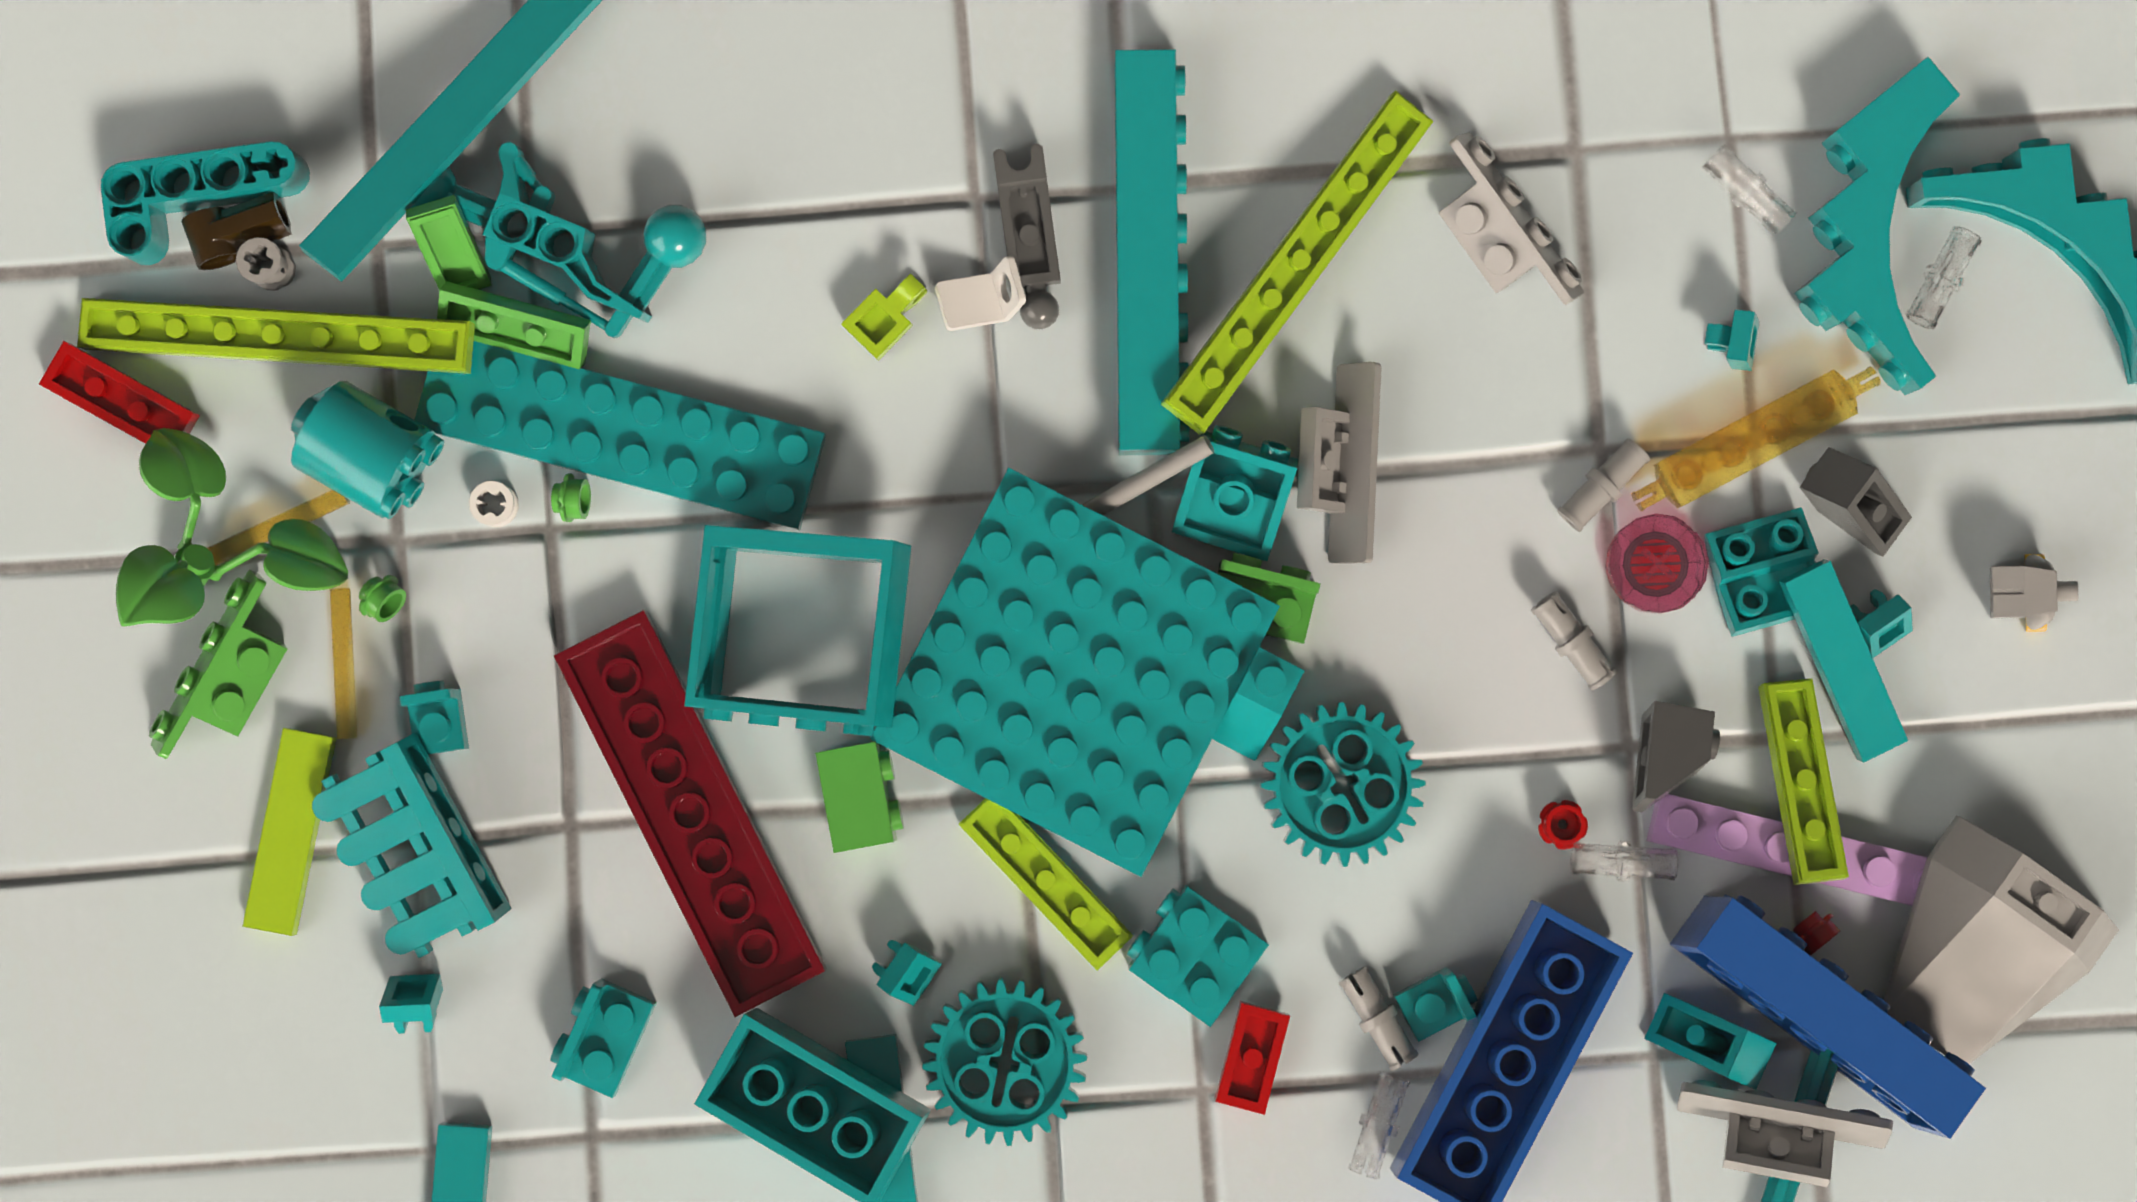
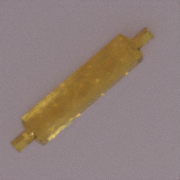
M1869 366L1864 371L1847 380L1834 369L1655 463L1653 466L1657 480L1637 491H1633L1631 493L1633 501L1652 493V496L1636 504L1640 511H1644L1665 498L1675 505L1677 509L1858 414L1855 397L1881 384L1879 376L1862 385L1860 382L1877 372Z

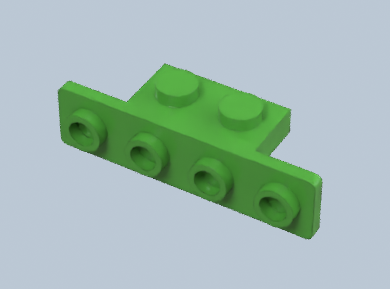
M249 569L244 579L239 577L235 579L225 596L224 604L228 607L219 623L213 621L201 638L199 648L203 651L194 667L187 666L180 674L174 688V693L178 694L169 711L162 710L157 715L149 732V737L152 738L151 746L157 756L164 759L169 757L192 716L237 737L241 733L288 649L284 644L244 626L246 619L266 586V581L260 574Z

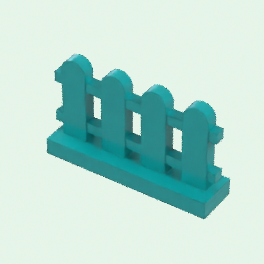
M416 732L365 758L369 768L344 781L340 780L337 773L321 781L326 790L314 798L312 810L315 816L322 821L331 822L341 817L350 835L338 843L336 849L337 856L345 865L357 866L366 862L374 879L363 886L361 899L364 905L371 910H382L388 906L392 909L398 923L392 926L385 935V943L391 952L403 955L414 950L419 959L433 951L430 941L456 928L462 937L473 932L475 929L479 931L495 923L512 909ZM385 795L393 813L366 826L357 808ZM409 839L418 857L390 870L381 853ZM433 884L442 901L414 914L406 897Z

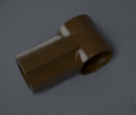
M274 192L226 209L223 207H209L197 210L186 215L181 220L199 270H214L235 263L239 248L249 239L258 237L266 238L273 242L292 235L291 222L287 211L282 205L279 196Z

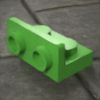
M1233 553L1231 561L1222 559L1219 563L1218 575L1280 606L1266 636L1304 644L1315 597L1319 593L1321 583L1310 581L1311 572L1282 565L1280 573L1261 569L1262 560L1242 554Z

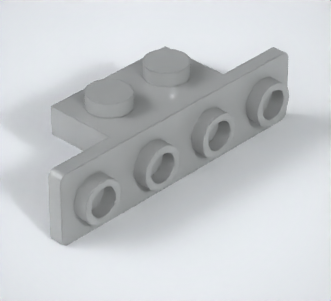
M1470 132L1458 135L1449 142L1450 146L1477 184L1441 210L1439 214L1495 293L1502 291L1533 267L1537 266L1563 304L1567 305L1584 294V290L1580 286L1582 278L1579 271L1570 260L1560 258L1550 244L1553 241V237L1547 226L1537 217L1532 219L1521 203L1524 201V196L1519 187L1511 178L1507 176L1503 178L1492 162L1495 160V156L1489 145L1479 136L1474 138Z
M1376 362L1340 364L1337 367L1335 410L1320 407L1301 408L1297 509L1330 513L1328 561L1330 563H1371L1373 560L1381 364Z
M1697 1080L1692 1083L1683 1082L1677 1102V1110L1680 1112L1728 1120L1722 1168L1828 1187L1831 1180L1834 1140L1883 1149L1886 1147L1893 1130L1892 1120L1880 1118L1877 1113L1870 1110L1853 1109L1848 1112L1827 1108L1825 1104L1816 1100L1802 1099L1797 1102L1774 1098L1772 1094L1762 1090L1738 1092L1722 1089L1719 1084L1707 1080Z

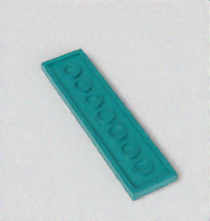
M477 341L473 342L471 374L427 372L414 419L433 430L435 434L799 531L801 530L826 438L825 433L582 368H572Z

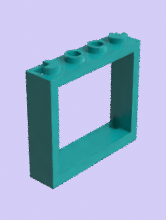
M705 525L684 706L703 708V719L732 722L733 712L749 713V724L779 727L780 717L796 718L795 728L826 731V724L829 721L844 723L843 733L864 736H873L874 726L892 728L912 546L895 540ZM737 551L882 564L866 710L721 695Z

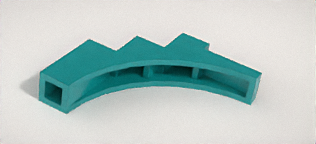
M1929 57L1925 58L1822 142V145L1827 149L1826 156L1830 164L1839 173L1848 174L1853 180L1808 217L1814 225L1813 233L1816 239L1828 250L1834 249L1839 257L1794 293L1801 301L1799 303L1800 311L1813 325H1821L1825 331H1828L1844 322L1848 327L1846 333L1850 341L1862 352L1868 351L1881 366L1878 368V371L1885 383L1896 391L1901 390L1904 395L1923 388L1936 375L1914 344L1898 307L1890 270L1891 219L1897 189L1912 153L1932 123L1960 96V93Z
M2049 138L2023 141L2018 144V150L2002 159V163H1987L1971 168L1972 173L1954 175L1953 168L1951 167L1927 170L1922 172L1921 179L1906 188L1908 208H1949L1985 215L2023 231L2057 254L2083 280L2103 309L2120 347L2128 385L2137 384V250L2133 251L2127 198L2108 200L2107 193H2091L2076 197L2070 144L2051 145Z

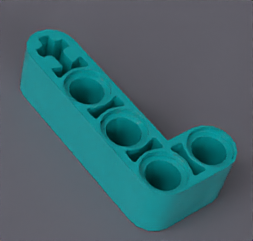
M263 142L114 164L105 171L101 179V195L109 246L116 253L140 265L156 264L165 257L169 249L166 214L240 204L271 192L277 194L279 198L299 194L306 188L310 180L308 164L300 155L280 142ZM282 161L288 163V166L282 168ZM238 166L239 177L237 181L232 185L224 186L223 176L225 172L231 167ZM279 171L280 177L277 178L270 172ZM184 173H189L190 179L187 188L182 192L175 193L174 183L176 179ZM139 180L140 189L137 195L130 200H126L125 190L132 181ZM144 228L146 232L144 243L139 248L132 250L131 238L133 234Z

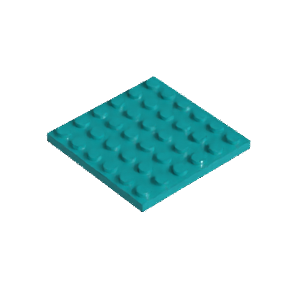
M1008 467L896 687L892 728L876 726L870 740L876 741V743L1142 877L1280 606Z

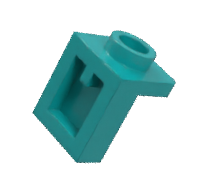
M444 680L414 684V694L400 696L401 706L408 707L411 733L416 732L428 755L469 749L461 689H445Z
M1447 967L1393 994L1418 1042L1462 1019L1469 1021L1476 1017L1471 1004L1477 1002L1478 999L1472 986L1464 974L1456 977L1454 972Z

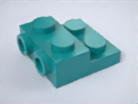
M1216 425L1213 432L1205 431V433L1201 434V436L1205 435L1210 440L1214 453L1191 466L1171 532L1268 561L1298 469V459L1290 457L1291 448L1284 444L1263 440L1261 447L1241 442L1243 438L1241 432L1229 427Z
M1185 885L1180 893L1172 888L1155 912L1162 917L1151 934L1143 929L1128 949L1126 955L1133 959L1128 965V970L1211 1027L1269 944L1188 885Z

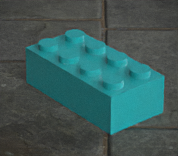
M755 1008L743 1015L694 1105L858 1202H879L883 1198L931 1111L930 1108L759 1008Z

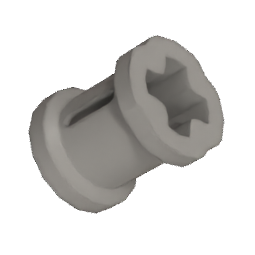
M256 237L247 240L241 245L236 255V265L241 275L266 290L277 291L283 286L289 285L295 276L296 265L292 261L290 253L266 238ZM262 260H273V265L270 269H259Z

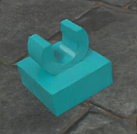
M1734 310L1732 327L1721 324L1707 325L1705 345H1708L1707 349L1728 352L1727 361L1731 369L1752 371L1760 324L1756 313L1753 311Z
M1876 589L1870 592V602L1877 609L1870 614L1861 612L1855 604L1850 606L1872 658L1913 631L1912 607L1899 594L1887 600V597Z
M889 940L887 946L896 953V956L888 967L874 962L872 969L877 976L881 977L876 985L889 996L914 1006L942 963L929 953L904 942V944H901L897 941Z
M440 974L390 976L379 1005L382 1023L394 1022L395 1030L399 1034H403L406 1031L408 1022L422 1021L425 1033L431 1032L443 992Z

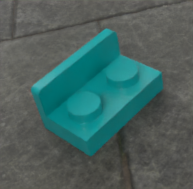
M604 979L594 982L591 988L583 986L571 1010V1014L577 1017L570 1035L562 1033L552 1052L550 1061L557 1064L552 1078L559 1081L567 1078L610 1098L615 1097L657 1003Z

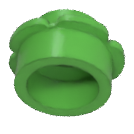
M568 473L564 476L563 482L555 483L552 488V510L554 513H560V517L564 522H572L574 519H586L591 504L589 482L587 479H575L572 473Z
M387 575L383 579L378 576L369 579L359 592V599L361 600L359 604L360 613L363 616L373 617L378 622H386L393 618L403 607L406 600V592L397 585L398 579L393 575Z

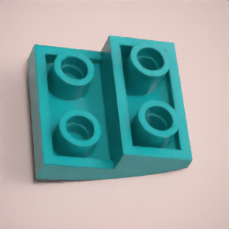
M1802 507L1709 532L1704 535L1712 576L1731 637L1795 620L1779 581L1816 563L1815 558L1819 554Z

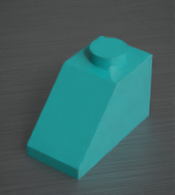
M1259 647L1212 740L1256 761L1282 717L1305 670Z
M1666 993L1663 994L1644 1038L1755 1090L1777 1044Z

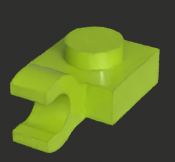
M909 274L887 298L875 288L841 325L879 361L913 326L903 314L915 306L928 291L912 274Z

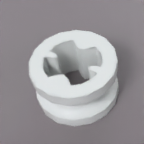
M485 481L477 485L469 498V510L473 517L480 523L491 527H503L511 523L519 509L518 498L515 492L507 485L496 481ZM488 493L497 497L502 494L504 495L506 502H502L500 505L504 506L505 509L501 515L498 516L492 512L484 514L482 506H487L488 503L483 502V499Z

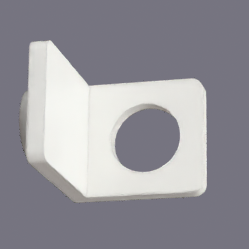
M1013 255L1004 257L989 274L940 281L935 286L944 323L949 331L1009 321L1026 302V296ZM1006 276H1008L1011 284V299L1006 288Z

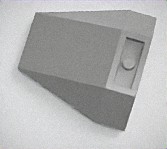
M1956 815L1927 857L1884 996V1001L1891 1006L1887 1014L1902 1025L1905 1021H1909L1923 1029L1933 1038L1929 1045L1943 1055L1950 1052L1970 1064L2089 973L2119 929L2104 910L2027 855Z

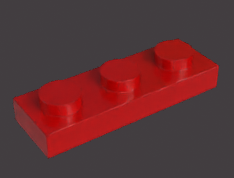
M66 341L62 342L39 382V385L145 444L150 439L153 431L161 428L180 430L190 434L200 417L199 414Z

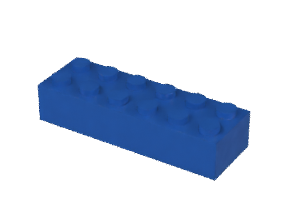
M1724 894L1723 897L1704 896L1670 942L1672 947L1810 1051L1819 1056L1821 1051L1825 1052L1827 1048L1834 1054L1830 1059L1838 1066V1072L1911 1127L1945 1138H1952L1986 1089V1087L1971 1077L1975 1072L1971 1065L1950 1052H1947L1945 1056L1940 1054L1929 1045L1933 1038L1927 1032L1912 1022L1905 1021L1902 1025L1887 1014L1891 1009L1887 1002L1869 990L1864 989L1862 993L1855 990L1845 982L1849 975L1842 968L1826 958H1822L1820 962L1803 951L1807 943L1802 938L1782 926L1778 931L1762 920L1766 914L1765 911L1748 898L1739 895L1737 899H1734Z
M1531 900L1473 1009L1476 1017L1466 1022L1390 1166V1170L1396 1178L1440 1202H1503L1633 952L1552 908Z

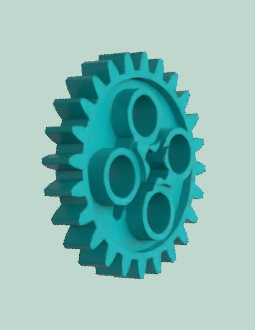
M1338 702L1333 717L1329 716L1323 705L1316 706L1317 721L1314 722L1304 713L1298 714V722L1301 729L1297 732L1288 726H1283L1281 730L1288 740L1286 745L1272 742L1269 745L1279 755L1277 762H1262V767L1274 773L1272 780L1260 783L1261 788L1274 791V797L1263 803V808L1278 809L1280 812L1272 821V828L1287 825L1290 830L1283 841L1289 845L1301 838L1303 843L1300 855L1307 857L1315 847L1319 848V862L1324 865L1330 860L1333 852L1337 853L1342 867L1348 866L1350 854L1354 852L1361 863L1367 864L1369 862L1368 848L1371 847L1382 856H1386L1388 852L1384 840L1387 837L1399 843L1404 841L1397 829L1399 824L1416 825L1415 820L1406 813L1408 807H1423L1424 804L1418 798L1411 796L1412 789L1426 785V781L1411 777V771L1421 766L1423 762L1417 759L1407 760L1405 756L1415 743L1413 740L1401 743L1395 740L1402 728L1399 724H1395L1386 730L1381 728L1385 716L1383 712L1375 714L1370 721L1365 720L1366 708L1362 704L1356 707L1352 716H1348L1344 702ZM1348 735L1358 737L1364 747L1361 759L1353 764L1345 763L1338 754L1340 741ZM1322 744L1326 747L1336 769L1341 775L1353 776L1354 781L1348 787L1357 803L1367 815L1368 820L1366 823L1361 824L1350 802L1343 793L1331 792L1330 787L1336 783V780L1317 752L1319 745ZM1304 761L1314 762L1321 772L1318 785L1310 790L1301 789L1296 784L1294 778L1297 766ZM1376 778L1384 780L1390 790L1387 802L1380 807L1370 806L1364 796L1366 785ZM1336 804L1345 810L1347 816L1346 824L1339 832L1328 833L1322 827L1321 814L1325 808Z
M999 977L996 992L990 993L983 981H979L977 984L978 997L972 999L964 990L959 991L958 996L962 1007L958 1010L946 1003L942 1008L949 1022H932L930 1027L941 1038L940 1040H926L924 1043V1048L935 1053L936 1058L923 1062L922 1069L937 1072V1077L926 1084V1090H942L943 1095L937 1100L934 1107L938 1110L951 1105L954 1110L951 1113L948 1124L952 1126L964 1118L968 1121L966 1137H971L980 1127L985 1129L986 1144L990 1145L996 1132H1003L1006 1145L1011 1146L1014 1131L1021 1130L1024 1138L1031 1142L1033 1139L1032 1126L1038 1124L1045 1132L1050 1133L1052 1127L1049 1115L1053 1113L1064 1120L1068 1117V1113L1061 1103L1063 1099L1078 1102L1079 1094L1070 1087V1083L1085 1082L1086 1074L1074 1069L1073 1065L1086 1061L1087 1053L1073 1050L1072 1046L1082 1041L1084 1035L1083 1032L1068 1033L1067 1028L1075 1020V1016L1073 1013L1058 1017L1056 1012L1061 1004L1059 997L1053 999L1047 1005L1042 1002L1043 986L1040 985L1030 996L1025 994L1024 979L1018 981L1014 991H1007L1004 978ZM1010 1017H1016L1018 1019V1026L1012 1050V1059L1019 1062V1066L1011 1065L1009 1067L1002 1102L996 1106L992 1103V1096L999 1065L996 1061L991 1060V1056L999 1057L1001 1055L1008 1020ZM980 1018L992 1019L998 1024L1000 1035L994 1042L989 1044L978 1042L971 1032L972 1024ZM1032 1028L1040 1029L1048 1035L1050 1044L1044 1052L1031 1054L1022 1047L1021 1036L1027 1030ZM978 1068L987 1074L989 1086L983 1092L971 1093L963 1087L961 1075L968 1069ZM1020 1079H1029L1037 1085L1039 1095L1033 1102L1021 1104L1010 1093L1012 1084Z

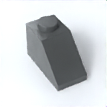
M1828 447L1819 461L1809 469L1805 480L1799 487L1819 513L1872 552L1882 557L1912 518L1876 467Z
M1654 701L1641 717L1632 811L1644 812L1697 774L1711 759H1715L1720 744V731L1713 729L1715 711Z

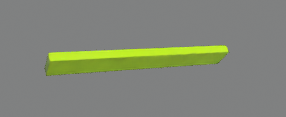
M1396 90L1388 96L1161 402L1163 407L1199 435L1205 433L1434 122Z
M82 298L77 347L95 351L471 374L475 324L470 321Z

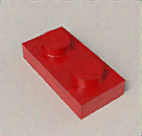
M1240 1001L1214 1098L1215 1102L1265 1115L1290 1020L1288 1013Z

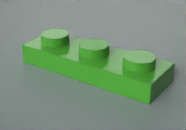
M448 281L439 289L437 319L470 321L474 323V341L576 369L583 368L585 365L591 320Z

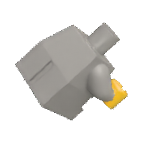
M2024 554V566H1998L1990 568L1991 618L2026 617V632H2045L2047 630V623L2053 620L2055 612L2058 611V602L2078 601V581H2057V571L2054 570L2049 561L2045 560L2044 554Z

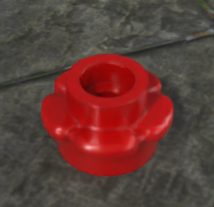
M1562 800L1558 804L1550 802L1540 812V819L1542 820L1538 825V831L1544 842L1555 844L1557 849L1567 850L1575 847L1577 842L1585 837L1588 830V821L1577 803L1570 800ZM1562 819L1567 822L1565 829L1558 827V822Z
M1815 911L1793 929L1794 933L1807 943L1803 951L1810 956L1841 932L1830 920L1834 917L1833 914L1829 913L1822 918Z

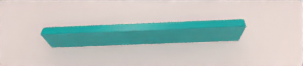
M528 0L299 245L303 253L342 282L403 217L406 209L411 208L425 189L452 164L602 0Z

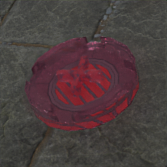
M1656 513L1633 519L1617 531L1607 550L1605 568L1611 588L1622 602L1640 612L1661 614L1681 609L1695 598L1707 579L1709 559L1704 541L1698 533L1694 532L1690 526L1685 524L1686 522L1676 516Z

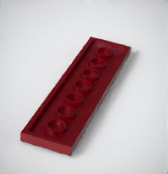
M642 610L554 655L734 1017L825 972L827 968L697 709L684 706L686 687L648 612Z

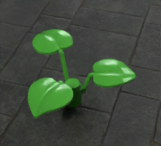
M166 428L153 431L140 453V475L148 488L162 498L172 501H182L189 498L190 510L182 540L177 546L178 551L175 556L161 546L146 545L134 549L124 559L116 583V606L121 626L144 623L171 624L183 622L194 617L203 606L205 599L204 586L209 579L219 581L223 574L258 554H267L263 562V568L267 576L287 588L301 591H318L335 588L346 582L348 579V569L332 539L317 525L300 519H286L275 523L268 532L269 544L258 543L223 564L215 565L211 551L202 545H192L191 541L201 507L200 496L216 497L225 488L226 471L223 462L207 443L189 433Z

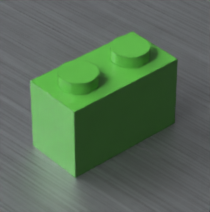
M875 741L816 752L833 853L895 842L897 840L896 830L904 829L899 799L890 801L887 781L895 779L890 750L881 751L880 744Z

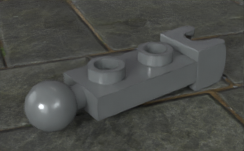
M1034 144L1031 147V162L1023 170L1011 168L1007 161L1006 152L1002 149H997L993 152L1006 253L1007 256H1014L1023 289H1027L1026 302L1020 308V315L1027 326L1034 329H1045L1050 327L1059 315L1058 302L1051 293L1047 292L1046 286L1061 284L1043 146Z

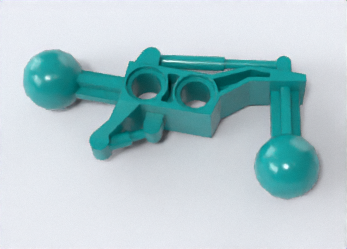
M511 142L502 144L498 151L504 174L497 200L457 185L455 175L450 167H448L425 189L422 196L412 206H419L455 195L466 221L485 228L482 235L485 236V262L489 268L503 272L556 305H563L579 316L591 320V323L603 329L612 338L620 337L633 317L648 323L652 316L644 310L671 269L682 268L693 263L702 254L706 244V228L701 217L693 209L683 205H667L657 209L648 218L643 230L644 245L647 252L620 294H617L606 286L592 258L596 234L579 225L549 214L555 201L554 192L542 186L535 177V171L525 160L522 149ZM524 182H527L534 190L531 200H529ZM524 213L528 221L527 230L520 237L511 238L507 229L508 222L516 214ZM571 232L574 237V248L567 256L557 257L553 249L555 239L562 233ZM516 250L563 269L587 298L616 310L610 320L607 321L567 297L564 291L512 261Z

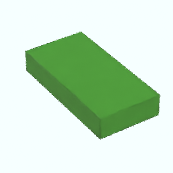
M455 195L406 209V220L438 289L446 281L478 290L492 286L491 275Z

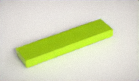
M1813 679L1763 683L1758 686L1793 885L1844 880L1849 877Z
M283 728L242 927L288 936L297 935L320 819L315 816L312 810V802L319 793L326 790L321 781L330 775L337 737Z
M985 798L958 824L1097 971L1134 936L1020 815Z

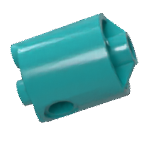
M339 381L306 399L298 409L291 424V431L294 432L295 436L291 463L295 469L381 518L386 517L387 519H391L401 505L411 508L415 504L425 485L424 482L419 480L420 475L426 465L431 466L436 461L444 447V440L436 436L433 430L348 381Z

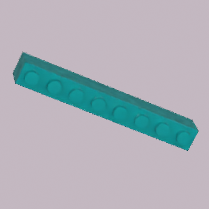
M1176 49L1115 50L1119 456L1170 455L1180 449V442H1189L1190 427L1161 405V402L1189 366L1188 362H1179V343H1188V313H1179L1178 293L1188 292L1187 263H1178V244H1187V213H1177V194H1186L1187 169L1186 164H1177V145H1186V115H1176V96H1185L1186 75L1185 65H1176Z

